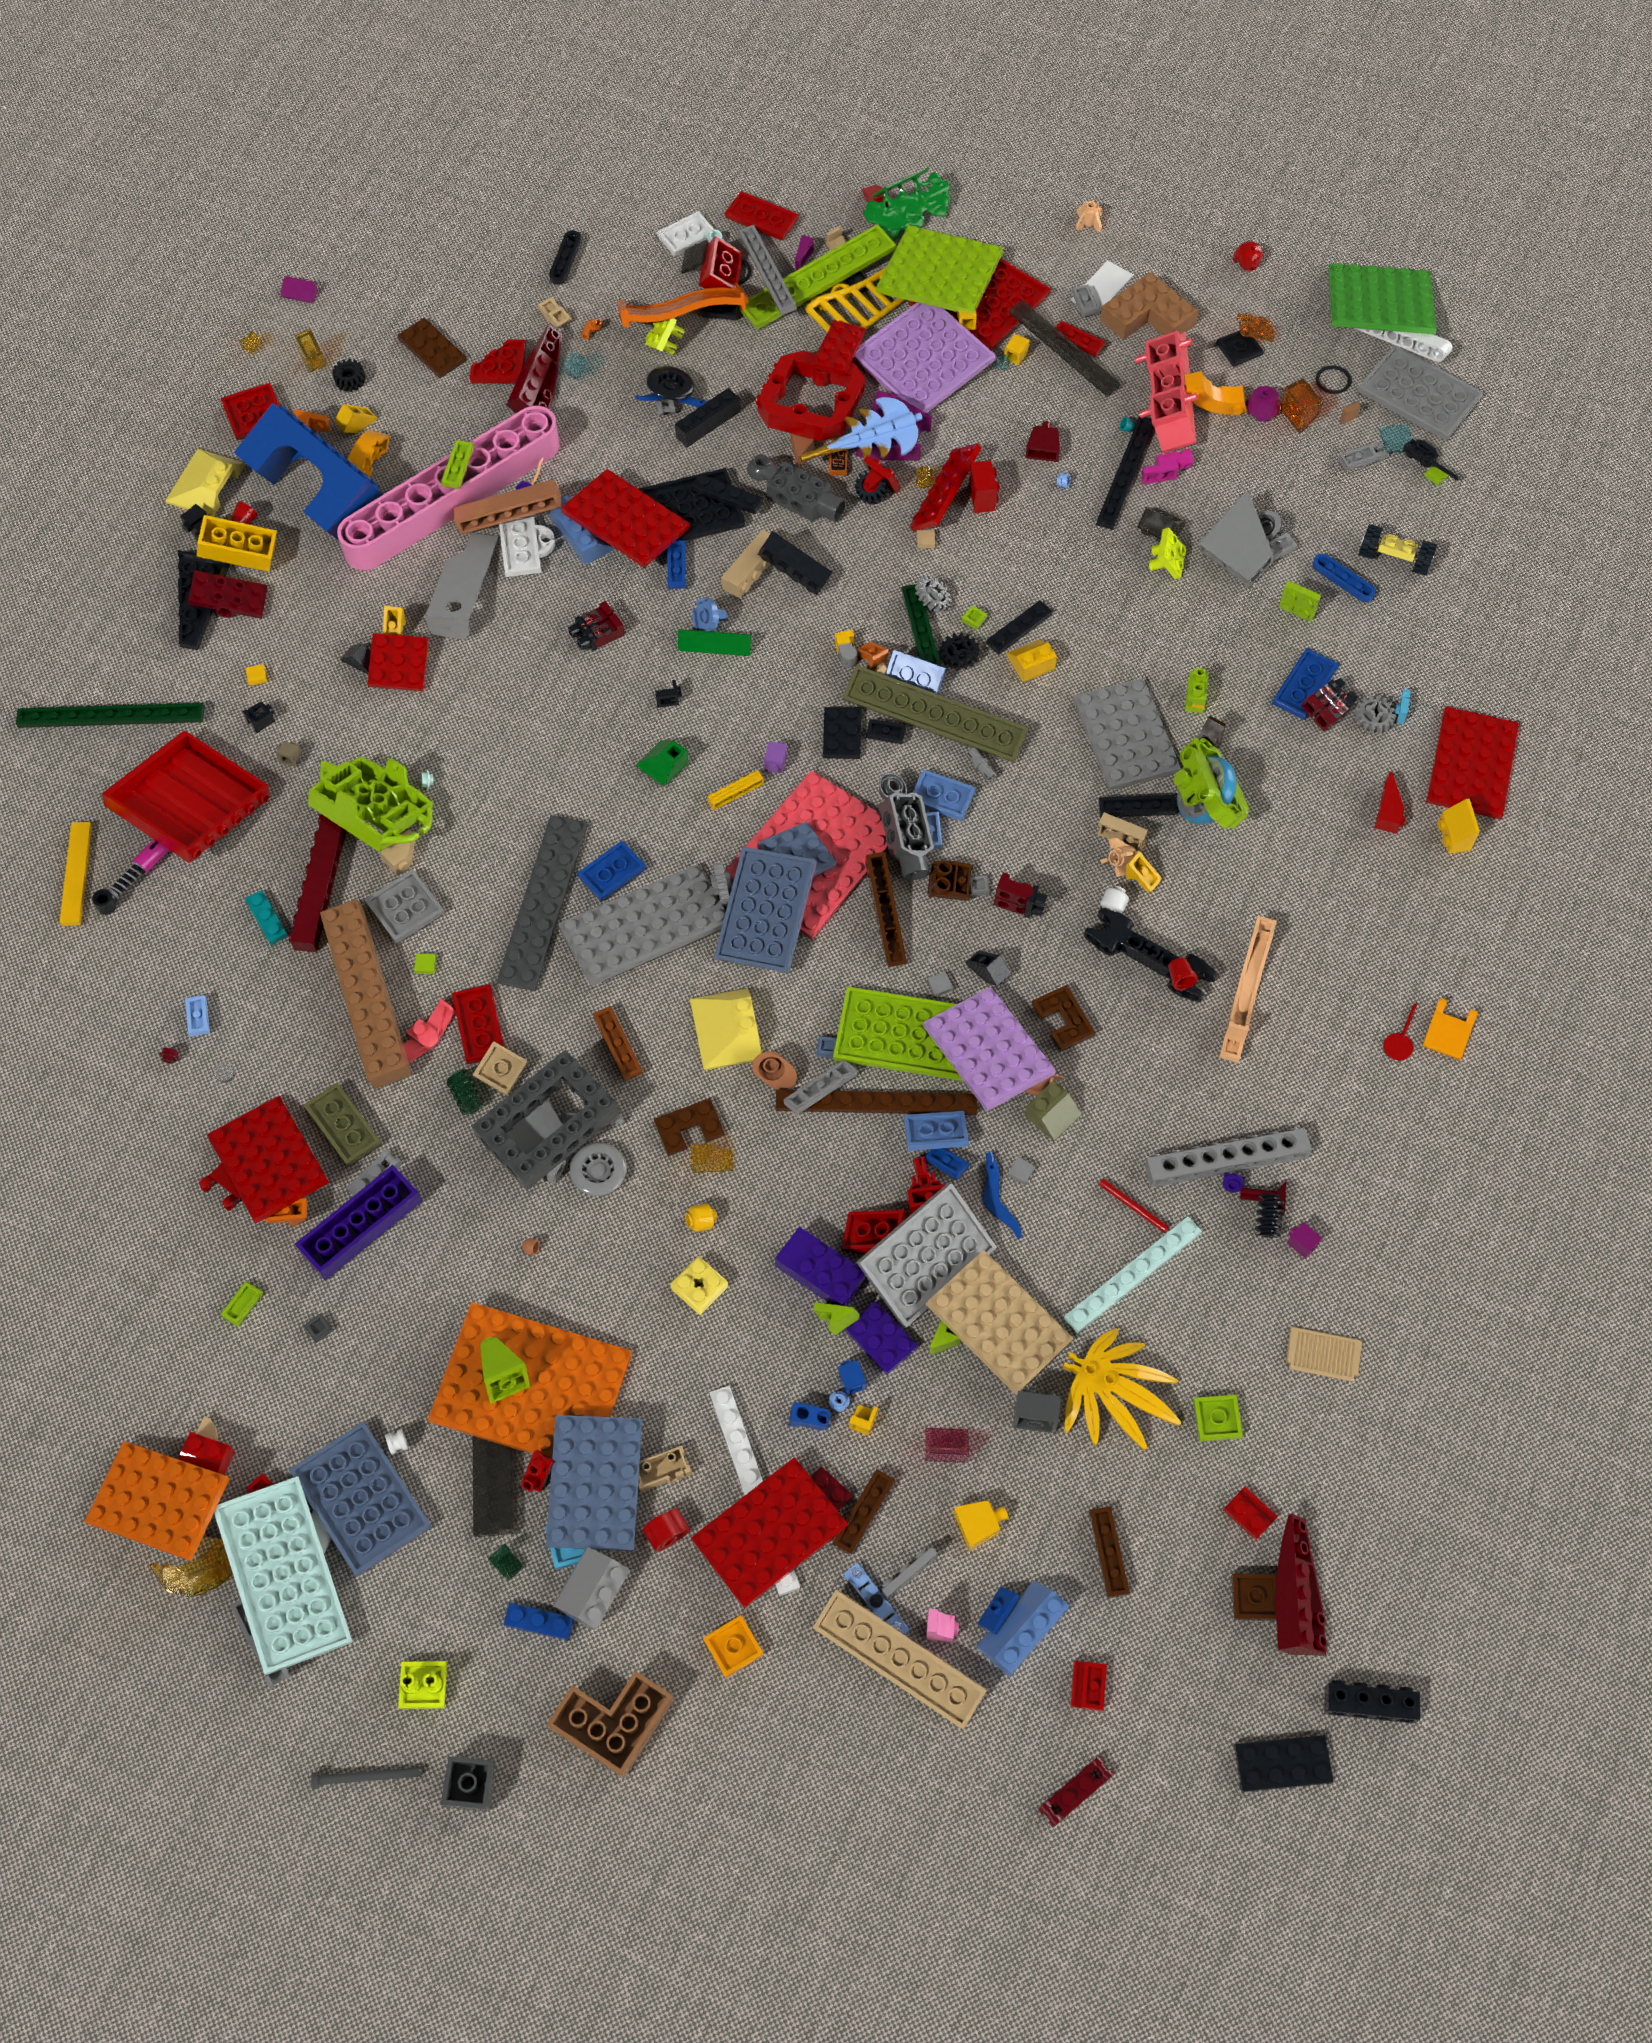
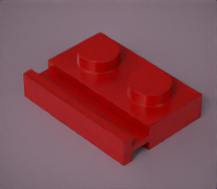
M1245 1486L1223 1509L1227 1515L1255 1540L1278 1517Z
M1074 1660L1070 1708L1103 1712L1107 1664Z

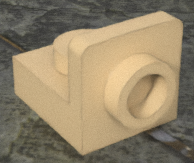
M840 226L826 234V246L830 250L847 242L842 236V228Z

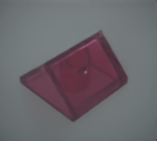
M925 1428V1461L968 1463V1429Z

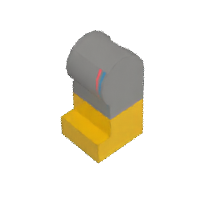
M852 629L835 633V646L842 665L847 668H852L857 664V650L852 646L854 645Z

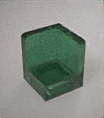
M505 1543L488 1558L490 1563L507 1582L524 1568L523 1564L513 1555Z

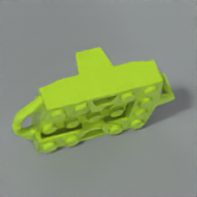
M362 756L350 762L346 761L338 766L327 761H321L320 781L309 790L308 805L378 852H382L392 844H406L419 839L420 836L417 832L410 835L400 834L413 824L419 826L423 823V826L419 829L421 835H425L430 830L433 802L408 784L406 767L394 759L390 758L387 760L385 769ZM367 820L368 822L372 823L373 825L384 831V833L381 834L376 829H374L370 824L365 823L364 821Z

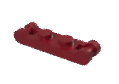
M1098 1756L1038 1808L1042 1815L1045 1814L1050 1820L1048 1823L1052 1828L1115 1775L1111 1768L1108 1770L1104 1765V1760L1101 1756ZM1095 1769L1102 1775L1098 1780L1092 1775ZM1055 1804L1061 1810L1058 1814L1051 1808Z

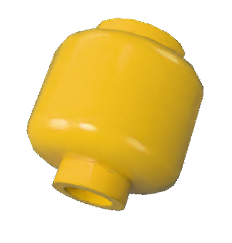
M706 1203L691 1206L688 1212L685 1213L686 1225L694 1232L712 1229L714 1221H717L715 1209H712Z

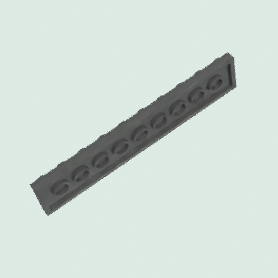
M550 815L497 978L498 984L536 991L588 827L587 822Z

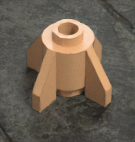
M1087 201L1077 208V214L1080 216L1076 224L1077 231L1084 226H1094L1093 228L1098 232L1102 230L1100 216L1103 210L1096 202Z
M1118 838L1109 839L1110 848L1113 850L1110 851L1108 858L1101 860V864L1110 862L1116 866V877L1125 876L1126 864L1134 856L1136 850Z

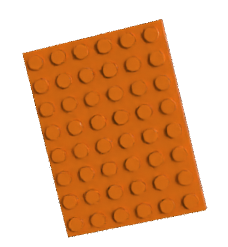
M471 1302L429 1414L428 1422L533 1454L534 1451L539 1450L543 1456L552 1459L556 1415L611 1417L632 1351ZM488 1337H497L525 1363L531 1387L490 1404L483 1378L480 1343Z

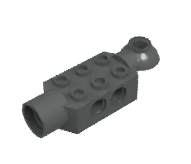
M763 454L755 456L747 466L749 476L754 480L767 481L768 500L812 522L821 517L837 522L842 516L846 500L831 492L830 483L787 462L776 465Z
M885 773L879 781V794L885 799L879 805L890 858L900 863L904 880H919L930 873L926 855L934 849L923 798L915 792L907 793L904 780L897 774Z

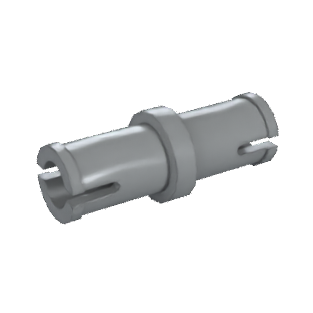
M975 747L968 750L966 756L973 762L974 768L980 771L987 782L993 781L997 774L989 766V761L983 758Z

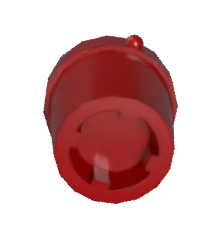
M239 501L235 505L229 520L249 525L257 518L258 514L252 507Z
M1185 958L1175 959L1168 965L1172 985L1176 990L1188 989L1198 981L1197 974L1192 970Z

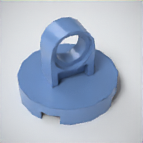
M699 598L695 602L697 606L692 611L695 629L714 632L718 622L727 620L726 610H718L715 601L711 598Z

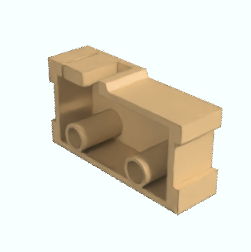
M1103 813L1098 823L1100 828L1097 835L1107 839L1118 838L1123 842L1126 839L1129 842V846L1134 847L1136 851L1142 852L1147 839L1145 837L1148 830Z
M682 1445L640 1461V1483L638 1484L640 1492L664 1483L670 1484L692 1475L690 1466L686 1464L684 1459L685 1452Z

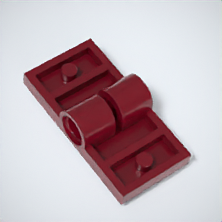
M194 570L188 604L215 609L216 613L224 618H231L234 614L262 619L268 585Z

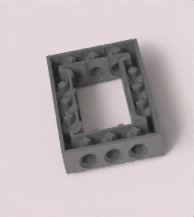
M564 1050L471 1127L475 1137L527 1191L620 1114L618 1103ZM562 1079L570 1087L571 1092L576 1093L583 1100L585 1107L526 1155L506 1133L513 1129L512 1126L523 1117H528V1113L539 1104L542 1105L543 1101L554 1092L557 1093L562 1087Z

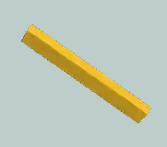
M71 822L59 922L61 926L81 925L92 831L91 822Z

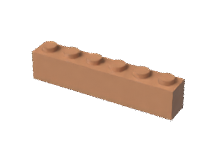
M555 479L456 506L454 507V523L459 532L465 534L562 507L561 491Z

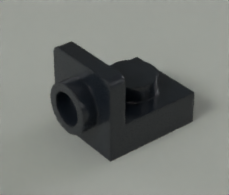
M672 680L673 689L655 691L657 708L679 705L678 697H682L681 687L676 685V680Z

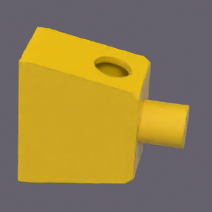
M989 1501L954 1507L953 1511L969 1551L1000 1533L998 1522L1009 1518L1004 1506L993 1510Z

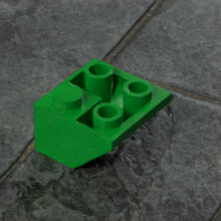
M660 740L636 764V767L665 787L689 763L688 751L674 740Z

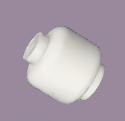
M1119 886L1108 888L1100 902L1101 906L1122 914L1129 901V897L1125 894L1126 890Z

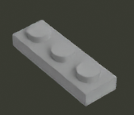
M933 1547L928 1550L924 1548L916 1555L917 1560L914 1563L904 1565L899 1570L901 1573L895 1579L893 1577L889 1578L882 1585L884 1588L882 1589V1594L887 1601L937 1559L938 1553Z

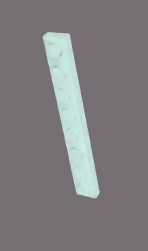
M1186 1217L1064 1316L1065 1321L1077 1334L1080 1333L1201 1235L1202 1231L1189 1217Z

